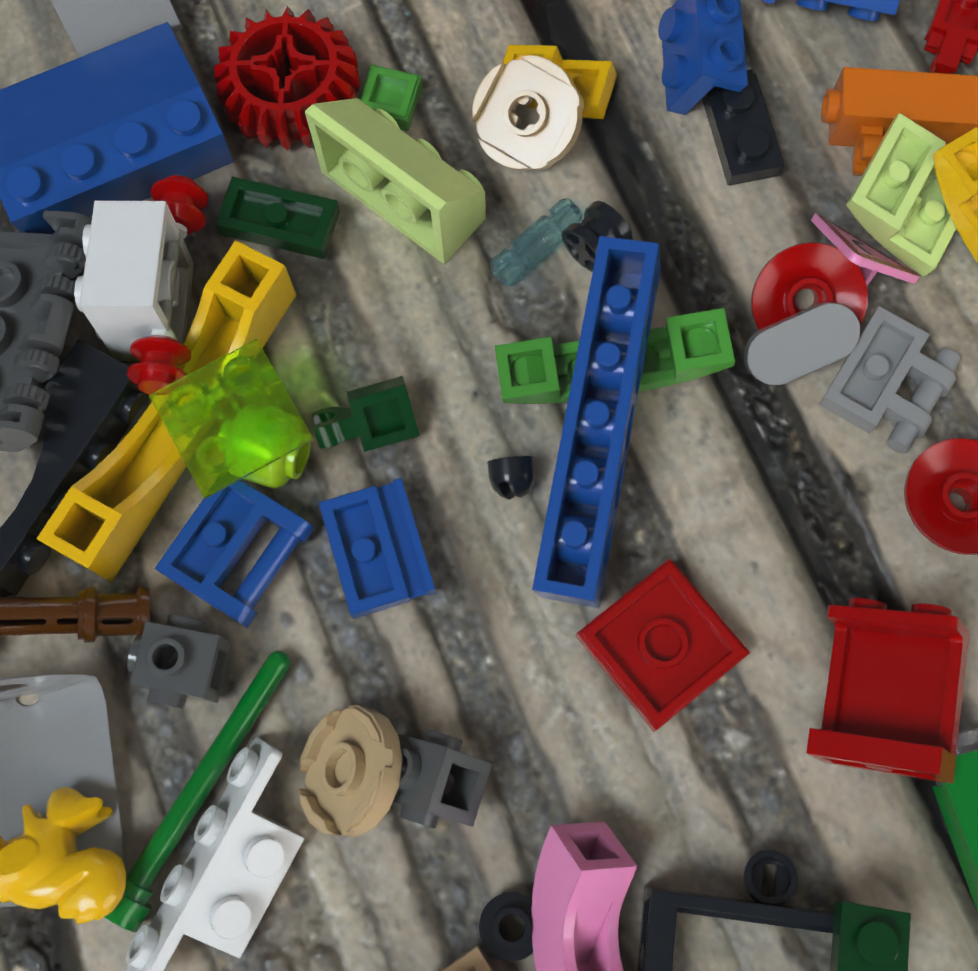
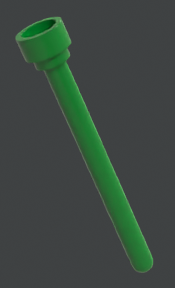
M277 650L269 654L128 875L126 874V888L123 898L113 912L105 916L112 923L131 932H137L152 909V906L148 903L154 894L150 886L290 668L291 660L286 652Z

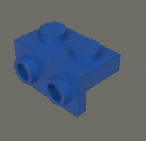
M677 0L672 7L666 9L660 19L658 35L660 40H662L663 70L661 78L662 84L665 86L667 111L685 115L714 86L741 92L748 85L741 1Z

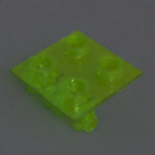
M257 339L149 395L205 499L314 440Z

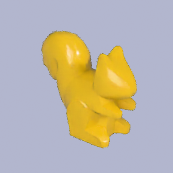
M69 787L57 788L51 793L46 806V817H43L40 812L36 813L30 804L22 806L23 834L6 841L0 836V902H12L30 909H44L58 905L61 919H74L77 924L87 923L92 920L98 921L113 912L122 900L126 888V870L122 858L109 849L92 847L78 851L77 837L109 818L113 814L112 808L102 806L103 800L99 797L87 798L79 791Z

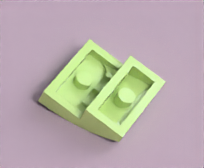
M898 113L891 122L846 205L859 223L877 242L904 264L924 277L936 269L956 230L939 187L933 160V154L944 147L946 142L903 114Z

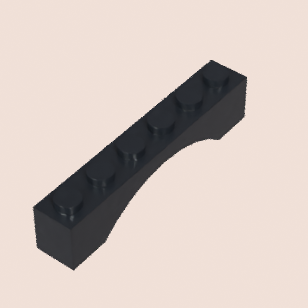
M79 339L58 367L56 375L54 374L45 386V391H48L50 397L46 407L47 416L43 448L30 484L16 509L0 527V598L16 597L28 577L38 572L44 566L50 556L51 548L36 538L70 487L91 472L117 447L118 442L128 427L138 422L149 405L150 395L139 390L138 385L127 377L129 366Z

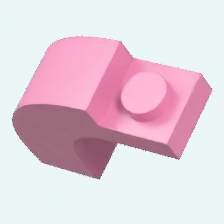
M606 822L551 825L538 860L532 893L531 931L536 971H624L619 950V917L622 903L637 865Z

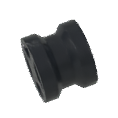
M601 201L592 202L585 209L584 219L580 223L570 224L563 230L561 235L563 243L572 257L591 272H593L599 236L633 239L632 232L624 218L613 207Z

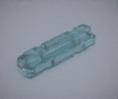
M569 198L560 199L548 210L551 215H542L511 242L513 246L511 250L505 248L491 260L490 270L500 283L506 287L513 286L525 275L523 272L525 267L532 269L562 242L560 237L563 230L572 223H580L582 221V211Z

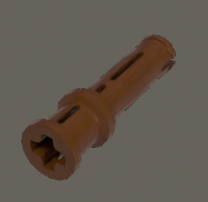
M139 586L136 593H98L95 587H85V590H79L78 597L0 598V636L78 634V640H84V643H94L97 636H142L145 622H150L149 586Z

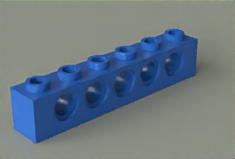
M599 236L532 590L540 598L600 609L661 272L659 243Z

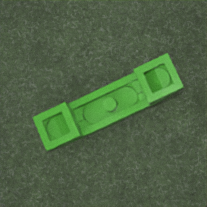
M721 308L666 317L665 327L650 329L639 392L683 383L733 367L735 359L725 309ZM550 336L496 345L495 353L503 403L547 404L568 402L579 341L553 345L552 337Z

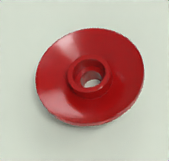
M801 243L782 250L765 264L755 281L751 297V309L758 330L802 311L796 306L795 298L798 292L803 289H810L814 295V301L811 306L822 302L844 305L853 311L860 326L866 314L868 290L861 269L858 265L848 260L838 248L828 244Z
M966 438L944 440L927 448L911 465L904 486L906 508L916 528L936 546L952 553L978 555V441ZM950 493H956L964 499V511H960L953 506L949 499Z

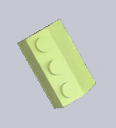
M358 98L315 103L305 111L321 173L444 265L486 219L485 191L478 179L470 172L463 169L457 171L444 162L437 150L423 139L414 140L400 130L397 122L386 111L379 108L374 111Z

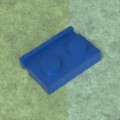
M402 478L393 480L394 483L381 487H376L375 485L319 502L348 609L353 619L411 602L412 599L421 596L437 594Z

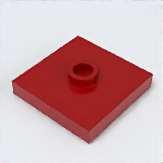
M668 559L576 633V638L653 732L661 728L750 654L748 649L671 559Z

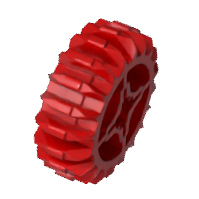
M288 6L282 16L274 17L266 9L263 21L256 23L246 17L244 26L246 31L242 33L230 30V46L218 47L220 63L214 66V78L217 83L216 95L220 105L224 106L228 121L234 127L239 126L241 133L248 140L258 136L260 143L267 149L276 139H279L281 146L289 151L293 140L301 139L302 143L310 149L312 136L305 111L315 103L357 98L356 92H359L361 85L359 71L357 70V56L352 47L349 46L348 38L344 35L343 30L335 31L328 17L316 22L315 16L309 9L300 17H295Z

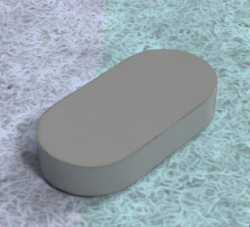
M833 302L816 304L755 332L745 347L744 360L746 367L755 378L765 384L782 385L848 356L859 341L860 324L853 311L844 305Z

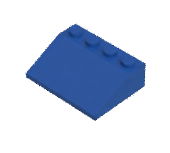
M168 22L0 90V199L10 222L20 233L54 234L55 230L43 218L44 210L75 212L92 219L94 201H143L151 197V187L159 180L173 175L185 176L193 180L234 162L224 135L202 88Z

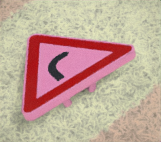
M815 213L811 221L848 260L859 266L867 286L877 272L913 284L920 278L915 272L822 215Z

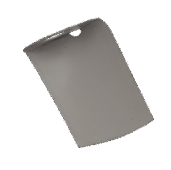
M45 674L0 678V686L25 684V686L0 691V836L6 841L22 835L24 830L22 806L30 804L36 813L40 812L43 817H46V806L51 793L57 788L69 787L79 791L87 798H101L103 800L102 806L110 807L113 810V814L109 818L77 837L78 851L92 847L113 850L122 858L126 874L128 875L107 703L97 677L88 674ZM24 695H39V700L31 706H22L16 700V697ZM0 902V908L19 906L12 902Z

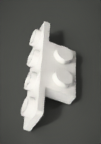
M256 737L249 748H243L236 755L227 774V782L229 784L217 806H210L197 824L194 833L196 843L184 865L179 864L175 866L168 875L160 895L162 904L149 926L143 925L133 937L126 954V964H128L126 971H164L184 934L237 958H241L305 839L298 832L253 811L282 758L283 753Z

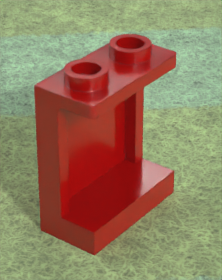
M851 598L848 600V606L828 605L827 618L835 625L822 727L821 729H809L806 754L827 764L953 784L969 630L959 617L951 615V609L940 605L913 604L911 612L886 610L887 605L885 603L866 598Z

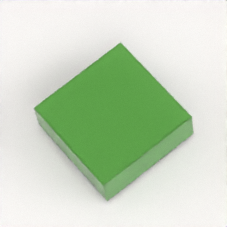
M371 64L359 100L374 111L377 108L386 111L397 122L400 130L409 131L423 87L422 76Z

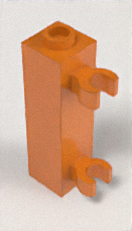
M843 67L834 89H826L821 106L822 123H829V145L854 147L852 174L863 175L891 122L898 113L903 114L945 141V145L975 127L978 128V76Z

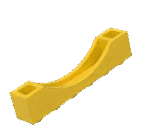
M237 240L234 241L204 286L196 315L184 343L191 351V359L186 364L178 366V368L187 373L189 377L188 384L183 388L176 389L171 395L155 396L138 422L118 446L91 472L70 487L36 538L37 540L107 581L113 582L295 299L296 292L284 264Z

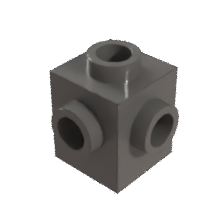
M169 615L166 625L146 621L142 636L138 635L134 638L129 650L127 668L129 672H132L129 684L149 690L147 702L181 709L185 708L187 697L218 703L233 643L220 635L205 633L206 623L196 619Z
M427 729L424 740L398 734L403 760L400 785L393 801L403 804L399 817L436 829L439 817L473 827L492 763L460 752L463 741L440 732Z

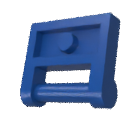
M223 470L154 569L234 621L248 628L258 614L253 609L298 542L305 544L315 528L297 514ZM266 521H269L277 526L279 530L234 596H231L220 589L262 526Z

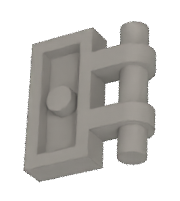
M878 306L860 334L856 347L845 359L819 405L869 434L882 417L892 422L894 429L886 444L896 452L908 453L914 440L924 437L931 425L932 418L929 414L939 397L947 396L955 383L954 371L961 357L957 352L948 348H941L934 360L920 353L930 334ZM906 376L915 380L918 386L910 401L896 394Z

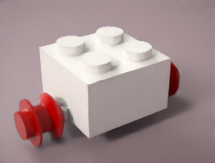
M180 175L169 176L155 182L150 191L154 201H94L91 224L85 225L82 235L83 250L86 256L84 275L77 277L74 288L76 306L80 312L85 314L93 326L97 338L104 342L114 359L118 361H141L127 369V377L138 385L139 390L154 396L171 395L176 389L185 387L189 380L187 373L178 368V366L186 364L191 359V351L184 343L187 332L194 262L183 239L188 234L199 232L205 227L206 217L201 210L208 204V195L194 180Z

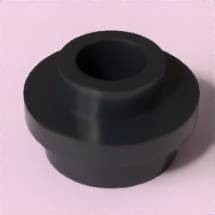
M506 892L492 898L484 907L479 921L480 937L486 949L495 957L504 961H519L533 953L531 931L532 900L529 897L517 892ZM515 914L523 920L524 931L517 939L510 940L501 935L499 922L505 915Z

